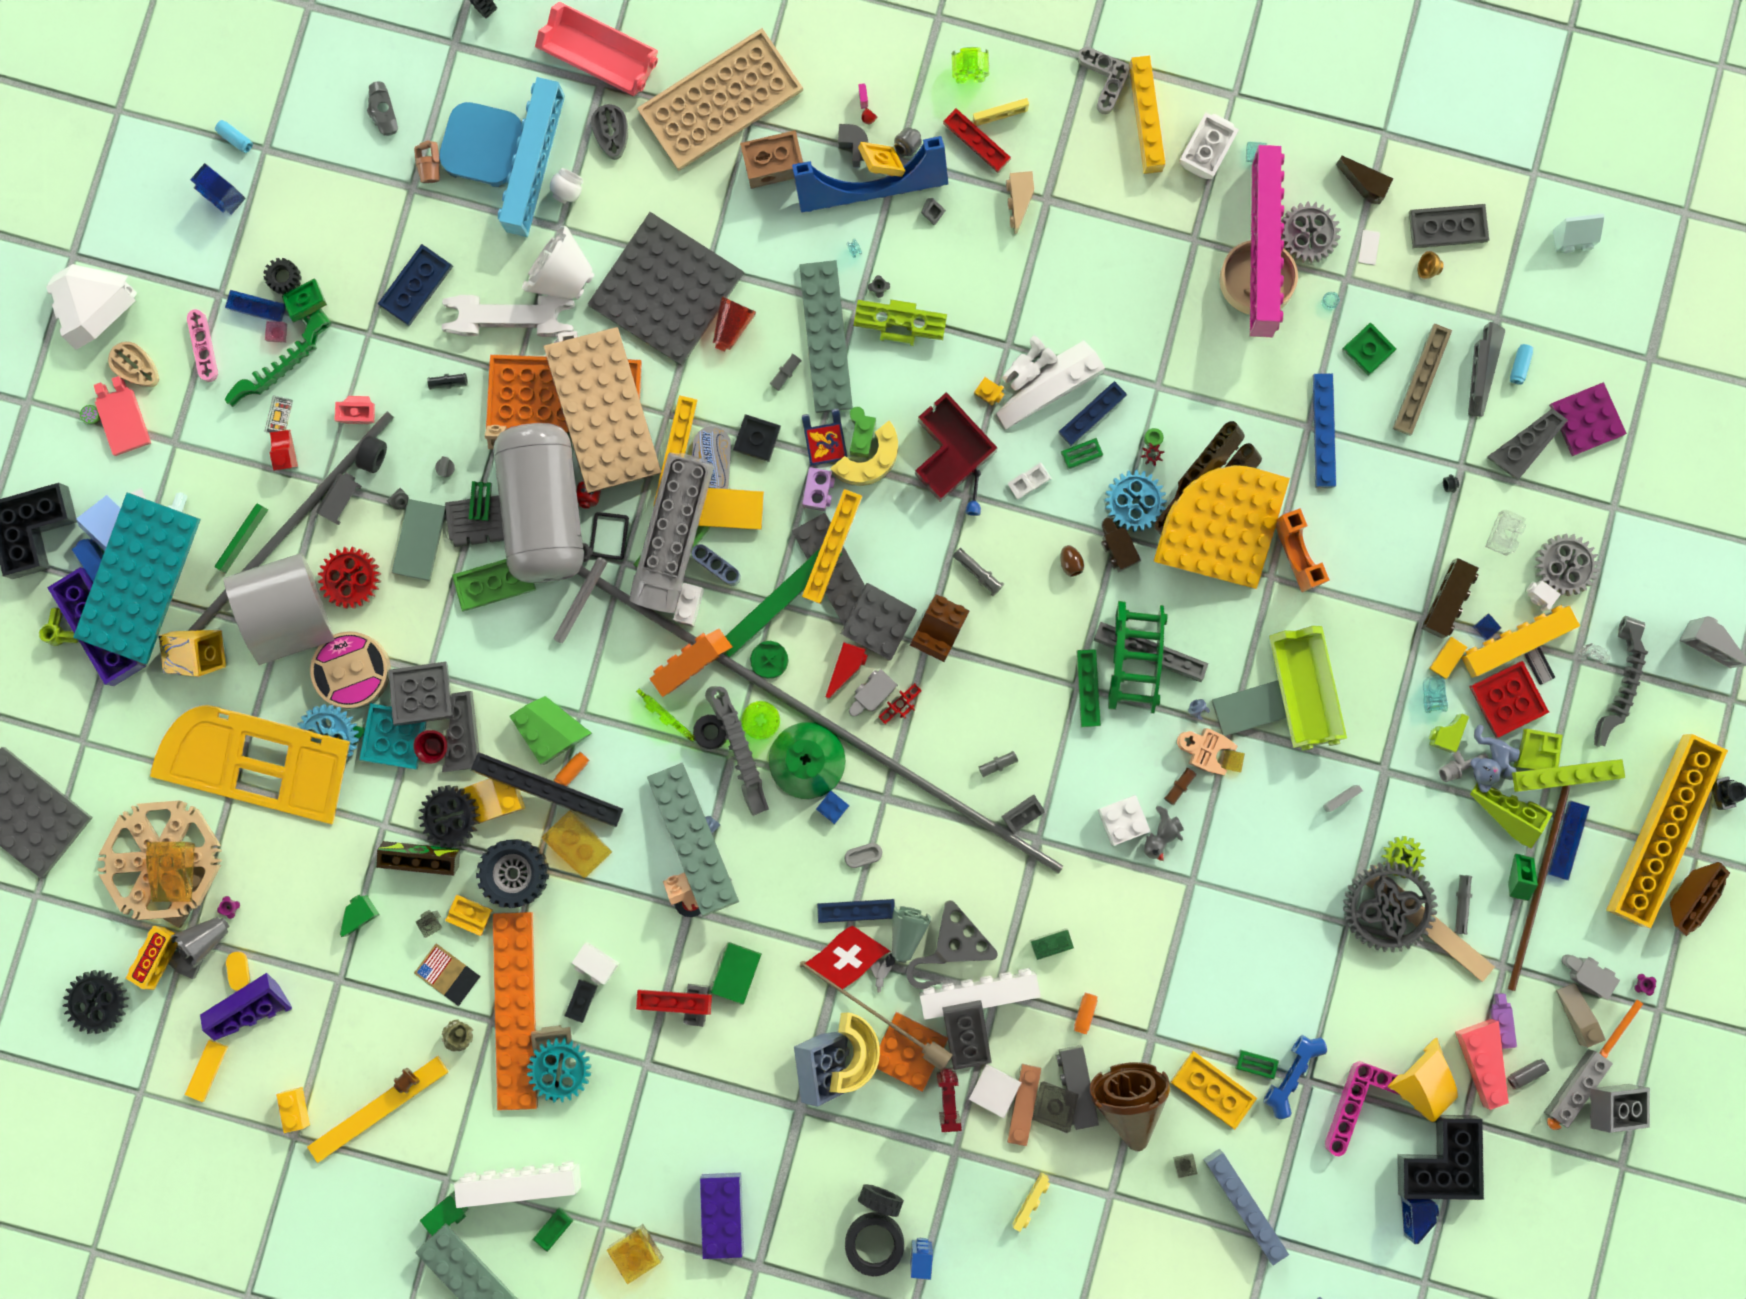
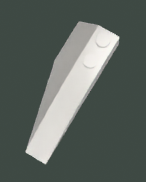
M1082 341L1057 356L1058 360L1055 363L1045 365L1036 378L1026 383L996 413L1005 430L1101 375L1105 370V366L1097 353L1085 341Z

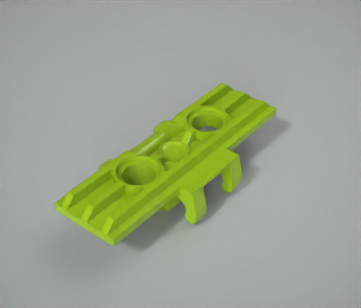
M890 299L889 305L858 300L853 326L881 331L880 341L885 339L910 343V346H914L915 336L943 341L947 314L916 309L917 303ZM880 312H884L887 315V319L883 322L876 319V315ZM921 318L925 324L923 327L917 328L914 326V320ZM892 325L906 327L912 333L911 336L886 332V328H892Z

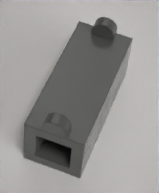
M346 472L344 475L338 473L316 513L340 525L341 522L337 519L356 487L361 489L362 486L354 481L355 477Z

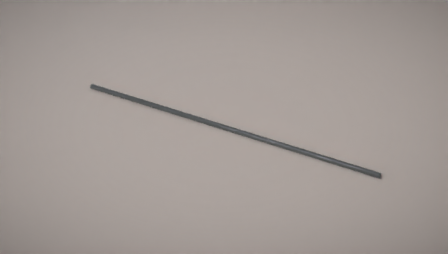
M581 566L577 574L586 579L590 571ZM599 577L595 586L691 645L696 643L695 639L697 637L654 610L629 601L630 595ZM722 653L716 659L722 665L1058 874L1062 870L1064 865Z

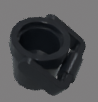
M1729 776L1716 779L1712 791L1717 809L1726 810L1737 807L1736 803L1746 798V786L1740 782L1729 780Z

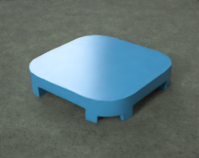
M473 102L458 104L452 110L445 130L439 155L441 165L450 176L455 178L458 176L491 184L492 187H499V185L505 184L509 172H512L513 169L512 158L514 154H517V139L522 135L521 120L514 113Z

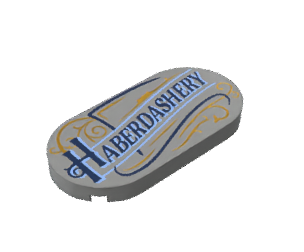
M716 426L705 427L694 438L692 456L705 459L713 464L714 469L709 488L728 489L731 440L723 429Z

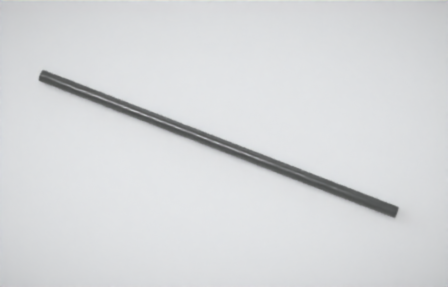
M388 411L241 572L259 567L330 489L338 473L343 475L353 464L364 438L367 436L376 438L393 420L394 417ZM226 589L188 631L202 630L229 600Z

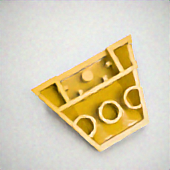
M1434 1038L1423 1049L1425 1053L1405 1074H1399L1387 1086L1401 1095L1403 1100L1411 1103L1414 1109L1431 1122H1435L1458 1098L1457 1087L1444 1058L1438 1038Z

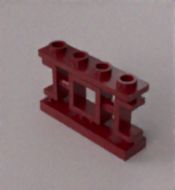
M944 1068L943 1071L940 1070V1072L936 1073L938 1087L942 1089L943 1112H939L941 1132L962 1131L959 1111H956L954 1086H959L957 1074L951 1068Z

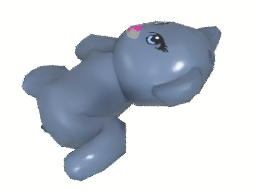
M1478 725L1474 731V738L1478 744L1490 745L1492 759L1477 757L1471 759L1470 764L1474 769V777L1478 782L1480 791L1487 792L1493 784L1499 781L1500 776L1507 780H1513L1512 772H1516V768L1511 767L1509 762L1518 761L1520 751L1502 740L1491 737L1483 738L1481 734L1484 727Z

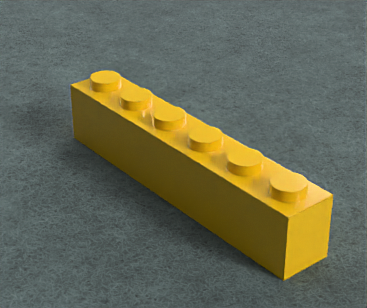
M1150 55L1131 57L1129 72L1144 174L1163 172L1165 157Z
M1559 605L1551 609L1552 613L1549 615H1545V613L1534 617V622L1528 624L1526 621L1516 626L1518 630L1514 632L1508 630L1499 634L1501 638L1495 641L1491 638L1483 642V647L1479 649L1475 646L1466 650L1467 655L1462 656L1461 659L1471 678L1490 671L1580 627L1570 605L1566 607Z

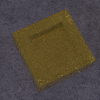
M1225 750L1221 767L1226 770L1241 772L1245 753Z

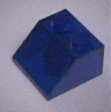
M1401 1197L1404 1236L1413 1244H1419L1437 1223V1217L1439 1216L1438 1205L1431 1199H1404Z

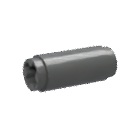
M1540 1059L1510 1074L1507 1079L1512 1088L1517 1089L1547 1074L1550 1070L1546 1062Z

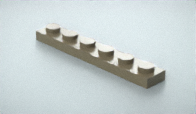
M1435 323L1432 325L1394 423V430L1409 436L1413 434L1452 333L1451 329Z

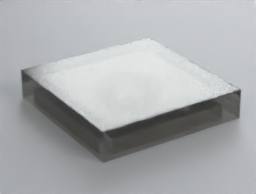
M1045 1081L1041 1082L1032 1120L1069 1133L1079 1094Z

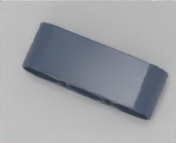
M703 544L693 547L692 557L697 563L727 585L735 586L740 582L741 575L734 566ZM703 549L706 551L705 557H696L698 550ZM714 561L721 562V567L717 570L711 567ZM735 572L737 577L735 580L729 581L727 580V574Z

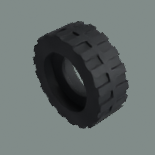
M869 1184L863 1185L858 1198V1202L865 1207L891 1217L899 1216L904 1202L898 1195Z

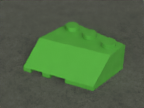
M546 696L525 705L509 716L541 765L547 764L592 734V732Z

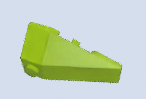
M1478 782L1470 793L1515 840L1532 849L1553 814L1534 802L1528 801V803L1519 801L1517 796L1511 795L1508 797L1503 795L1500 790L1493 787L1487 792H1481Z

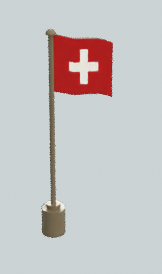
M852 925L839 933L813 958L807 962H800L801 968H806L923 1048V1059L939 1070H944L953 1054L934 1041L932 1044L927 1043L925 1046L843 990L859 979L878 959L891 952L889 949Z

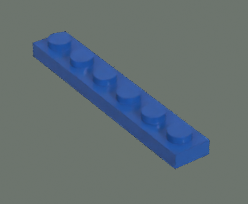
M1333 373L1313 374L1315 486L1335 487L1336 457Z

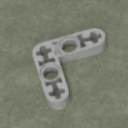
M1083 47L1078 53L1077 59L1079 64L1108 77L1098 99L1097 110L1101 114H1109L1113 110L1128 77L1129 66L1125 62L1095 49ZM1086 53L1089 54V58L1084 60L1083 57ZM1100 60H1106L1109 66L1107 68H1101L1099 67L1098 62ZM1122 68L1123 73H1121L1118 80L1116 79L1118 70ZM1116 84L1118 90L1111 92L1108 89V85ZM1107 96L1111 97L1108 103L1109 106L1103 108L1102 103H1105Z

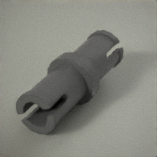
M792 353L783 367L780 366V371L769 384L779 391L786 380L793 376V371L802 360Z
M1011 751L999 758L997 756L994 757V760L978 766L984 778L998 770L1001 772L1003 768L1017 763L1018 758L1015 752Z

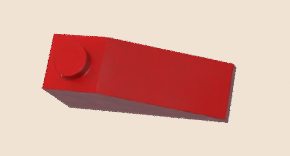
M843 642L825 696L827 699H830L860 669L861 665L865 666L868 657L865 654V649Z

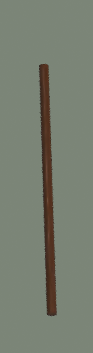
M1570 785L1562 786L1537 878L1538 886L1532 896L1508 989L1516 991L1569 795Z

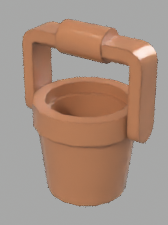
M427 140L415 146V164L421 183H435L440 181L437 142ZM431 148L432 156L422 157V150Z

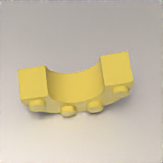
M890 420L875 431V438L879 447L872 459L857 463L850 461L844 456L830 468L832 474L842 482L856 486L870 485L884 478L893 468L898 453V438Z
M849 1012L841 1013L838 1033L845 1035L851 1041L853 1058L846 1069L840 1072H832L829 1092L847 1093L861 1088L872 1078L879 1063L880 1047L876 1033L867 1021Z

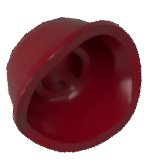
M423 731L414 740V752L424 763H437L443 759L447 752L446 738L438 731Z

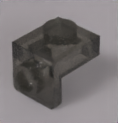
M428 910L420 915L421 919L416 921L424 938L442 929L438 921L441 918L438 910L432 912Z

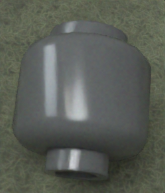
M909 127L904 128L894 139L895 150L902 156L913 155L922 145L920 132Z

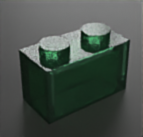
M1067 928L1029 940L1036 960L1074 948Z

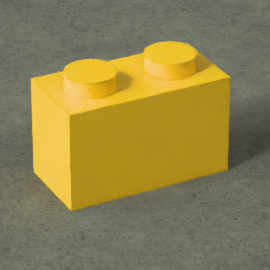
M303 1087L276 1094L284 1133L301 1130L310 1126Z

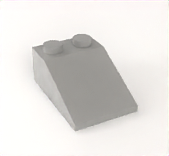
M1707 616L1689 621L1679 641L1729 668L1746 666L1745 655L1724 626L1717 623V619Z

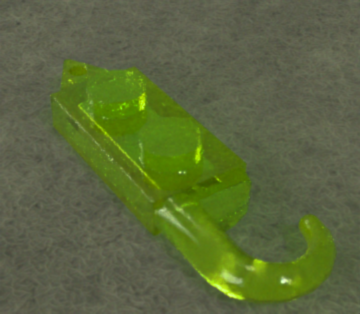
M640 688L636 691L646 703L644 707L652 714L657 712L660 715L659 720L666 726L670 724L691 742L695 741L693 734L654 698L644 693Z

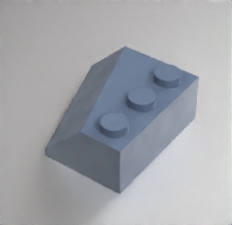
M838 1032L823 1033L794 1046L801 1103L818 1107L844 1094L829 1092L832 1072H840L846 1069V1056H849L850 1049L847 1048L848 1038Z

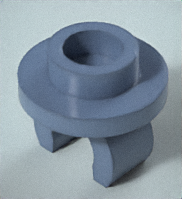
M1196 699L1190 703L1188 712L1199 720H1203L1200 713L1203 710L1209 713L1210 710L1206 707V702L1203 699Z

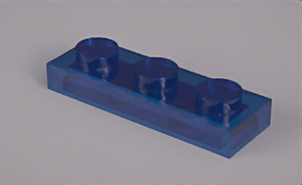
M230 290L225 308L282 323L286 306L283 303Z

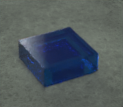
M1489 613L1473 626L1485 641L1502 628Z

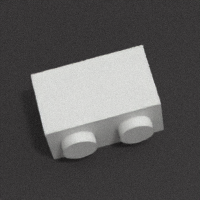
M683 583L673 619L675 622L695 626L704 593L702 587Z
M588 942L584 943L572 962L575 965V970L581 974L586 972L592 976L590 979L598 985L601 983L606 984L620 964Z

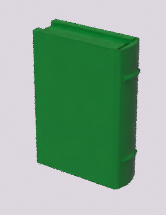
M727 942L710 993L744 1005L762 953Z

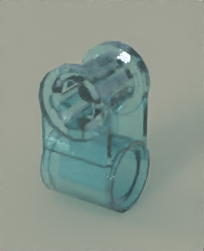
M1440 676L1427 677L1423 681L1425 712L1431 713V711L1439 710L1447 712L1448 701L1444 679ZM1432 680H1435L1438 684L1435 690L1431 688Z

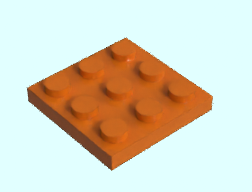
M898 1012L895 1013L891 1021L925 1046L927 1043L932 1044L934 1041L944 1048L948 1041V1037ZM889 1026L879 1045L880 1057L877 1069L923 1092L935 1066L923 1059V1048Z

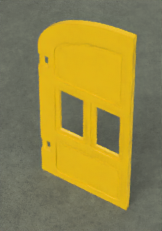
M201 705L186 711L168 729L156 752L150 777L333 824L350 741L320 735L308 730L221 709L216 706ZM219 713L229 715L228 719L219 717ZM246 735L287 745L288 751L285 766L242 756ZM312 737L322 740L321 743L311 741ZM239 768L281 778L282 782L278 799L236 789Z

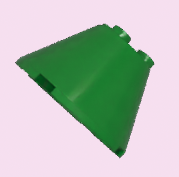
M803 722L786 728L773 742L769 754V768L776 784L787 794L800 799H814L829 793L837 786L845 770V751L839 738L817 723ZM808 755L811 762L803 765L802 758Z

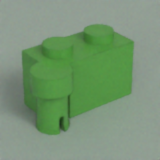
M854 407L850 411V418L855 424L850 455L869 459L876 418L865 416V412L861 407Z

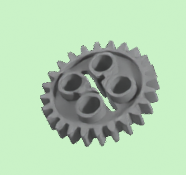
M1307 201L1305 207L1302 203H1299L1298 209L1293 206L1291 212L1287 211L1286 217L1282 218L1281 222L1284 223V232L1281 234V237H1283L1282 240L1286 244L1284 249H1289L1290 255L1295 254V261L1301 257L1302 263L1309 259V263L1312 264L1314 258L1317 262H1320L1321 256L1326 259L1328 253L1332 254L1333 248L1338 246L1336 241L1341 236L1337 235V233L1341 229L1336 228V226L1340 222L1333 221L1336 214L1330 216V208L1326 211L1323 210L1324 204L1318 208L1317 202L1310 206L1309 201ZM1314 220L1321 221L1322 226L1316 225ZM1295 221L1302 222L1303 227H1298ZM1316 238L1322 239L1324 244H1318ZM1297 239L1303 240L1305 245H1299Z
M1566 533L1562 535V538L1560 535L1554 536V539H1548V544L1544 543L1541 545L1544 550L1537 551L1541 557L1535 558L1536 561L1540 562L1539 565L1534 566L1540 569L1536 576L1542 575L1543 578L1541 580L1546 581L1556 591L1559 590L1561 595H1564L1566 592L1567 596H1571L1572 593L1575 595L1580 594V590L1582 592L1586 591V586L1593 585L1590 580L1597 579L1593 573L1599 572L1595 565L1600 564V562L1594 561L1598 554L1591 553L1595 548H1588L1589 541L1582 543L1583 537L1576 539L1575 534L1570 535L1569 538ZM1560 548H1563L1565 550V556H1562L1560 554ZM1578 556L1581 557L1583 560L1582 565L1578 564L1577 562ZM1552 564L1557 567V573L1552 572ZM1569 573L1574 575V582L1569 580Z

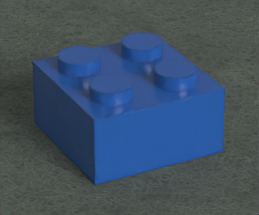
M830 791L816 810L835 824L850 805L833 791Z

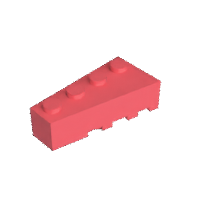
M1489 1019L1456 1031L1457 1039L1483 1107L1492 1110L1508 1104L1499 1021Z

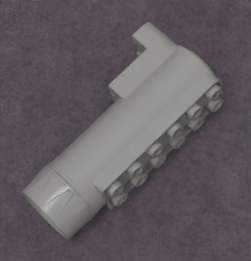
M684 453L668 454L640 561L633 578L629 601L657 611L675 612L714 469L713 464L705 459Z

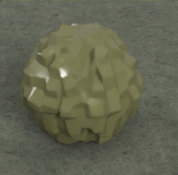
M459 1019L450 1021L442 1031V1042L446 1049L454 1052L465 1050L469 1043L472 1042L473 1028L468 1024L460 1022Z

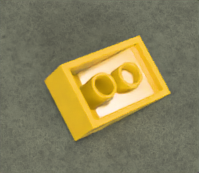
M489 778L464 788V794L471 793L470 800L476 799L473 806H479L475 813L480 814V816L475 817V820L480 823L525 809L520 790Z

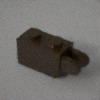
M1105 518L1101 523V528H1103L1102 530L1105 534L1102 537L1103 541L1101 544L1104 551H1108L1111 556L1109 561L1113 569H1117L1120 572L1141 561L1140 556L1127 529L1122 527L1117 529L1112 519Z

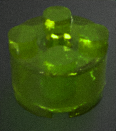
M980 47L961 48L959 53L955 54V51L951 53L952 77L956 79V83H966L967 80L972 79L977 83L985 82V77L990 75L989 51L985 49V52H982Z
M756 701L750 703L745 708L741 723L744 731L750 737L756 740H767L778 733L781 727V716L772 704L766 701ZM764 716L763 718L766 720V723H762L759 726L757 718Z

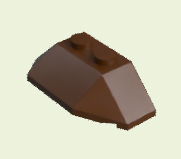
M1716 862L1692 870L1684 879L1679 890L1673 895L1670 901L1674 926L1683 935L1688 936L1690 932L1699 928L1721 897L1726 885V879L1730 875V872L1722 863Z

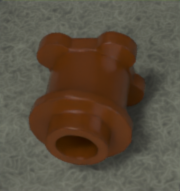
M404 1068L402 1070L403 1073L394 1079V1087L400 1093H408L412 1085L420 1082L419 1078L409 1068Z

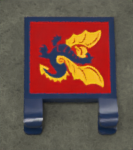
M839 409L832 410L834 423L811 427L809 414L802 415L810 466L837 462L844 456L847 457Z

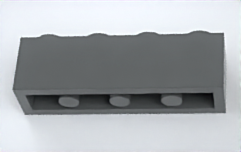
M1077 1045L1058 1049L1059 1055H1056L1058 1067L1062 1066L1063 1074H1060L1061 1083L1067 1089V1093L1064 1094L1066 1106L1070 1105L1071 1113H1068L1070 1125H1074L1076 1130L1099 1126L1096 1107L1091 1099V1083L1083 1046Z

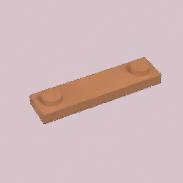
M1027 1064L1021 1065L1019 1081L1022 1083L1015 1097L1008 1143L1027 1146L1041 1067Z

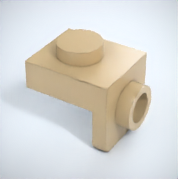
M487 426L485 439H487L488 449H494L495 440L501 432L507 429L506 426Z

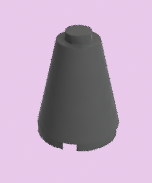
M215 917L178 932L170 938L173 943L177 942L178 946L176 949L189 965L191 964L192 968H195L227 935L229 925L224 918L219 919Z

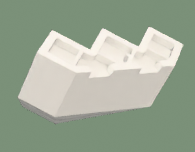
M74 264L53 275L46 288L48 294H52L54 300L52 307L56 319L60 320L62 326L59 329L61 336L74 349L77 350L96 339L136 301L134 297L137 292L125 282L128 276Z

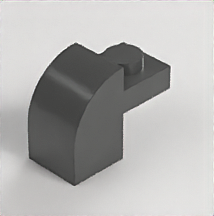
M839 124L838 146L840 149H853V167H860V161H864L858 146L860 142L868 143V137L865 131L857 125Z

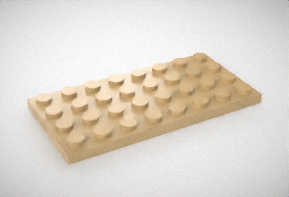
M761 28L637 109L677 170L680 171L801 93L803 87L763 28Z
M618 327L544 345V351L587 493L661 474Z

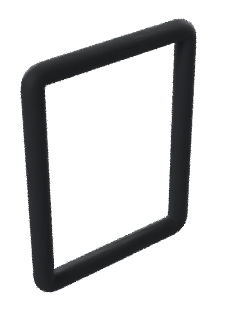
M596 512L590 543L592 551L594 549L598 516L625 519L620 556L593 553L591 556L622 560L625 553L629 517L627 515Z

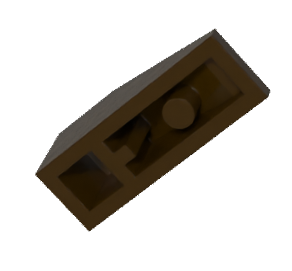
M1341 155L1336 163V166L1368 202L1380 204L1384 200L1394 178Z

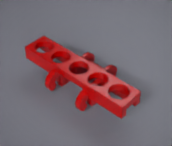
M915 683L904 693L900 690L901 696L893 704L888 701L889 707L878 717L884 724L888 723L898 712L901 714L900 718L906 719V715L911 710L915 711L913 708L915 706L913 704L910 705L909 702L922 690ZM915 687L918 691L913 695L910 691ZM902 700L904 703L901 708L896 705V702ZM908 705L909 707L902 713L901 710ZM891 708H892L893 711H894L893 714H891V713L889 712V710H890ZM888 713L890 717L886 721L883 720L882 716Z

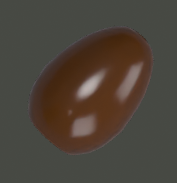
M1071 545L1064 546L1060 554L1063 571L1070 577L1080 575L1084 570V560L1081 554Z

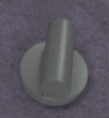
M399 488L387 502L394 509H402L407 505L409 497L403 489Z

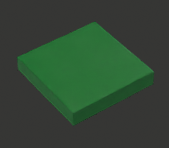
M315 278L282 295L293 323L327 305L319 283Z
M1370 322L1342 350L1369 376L1397 348Z

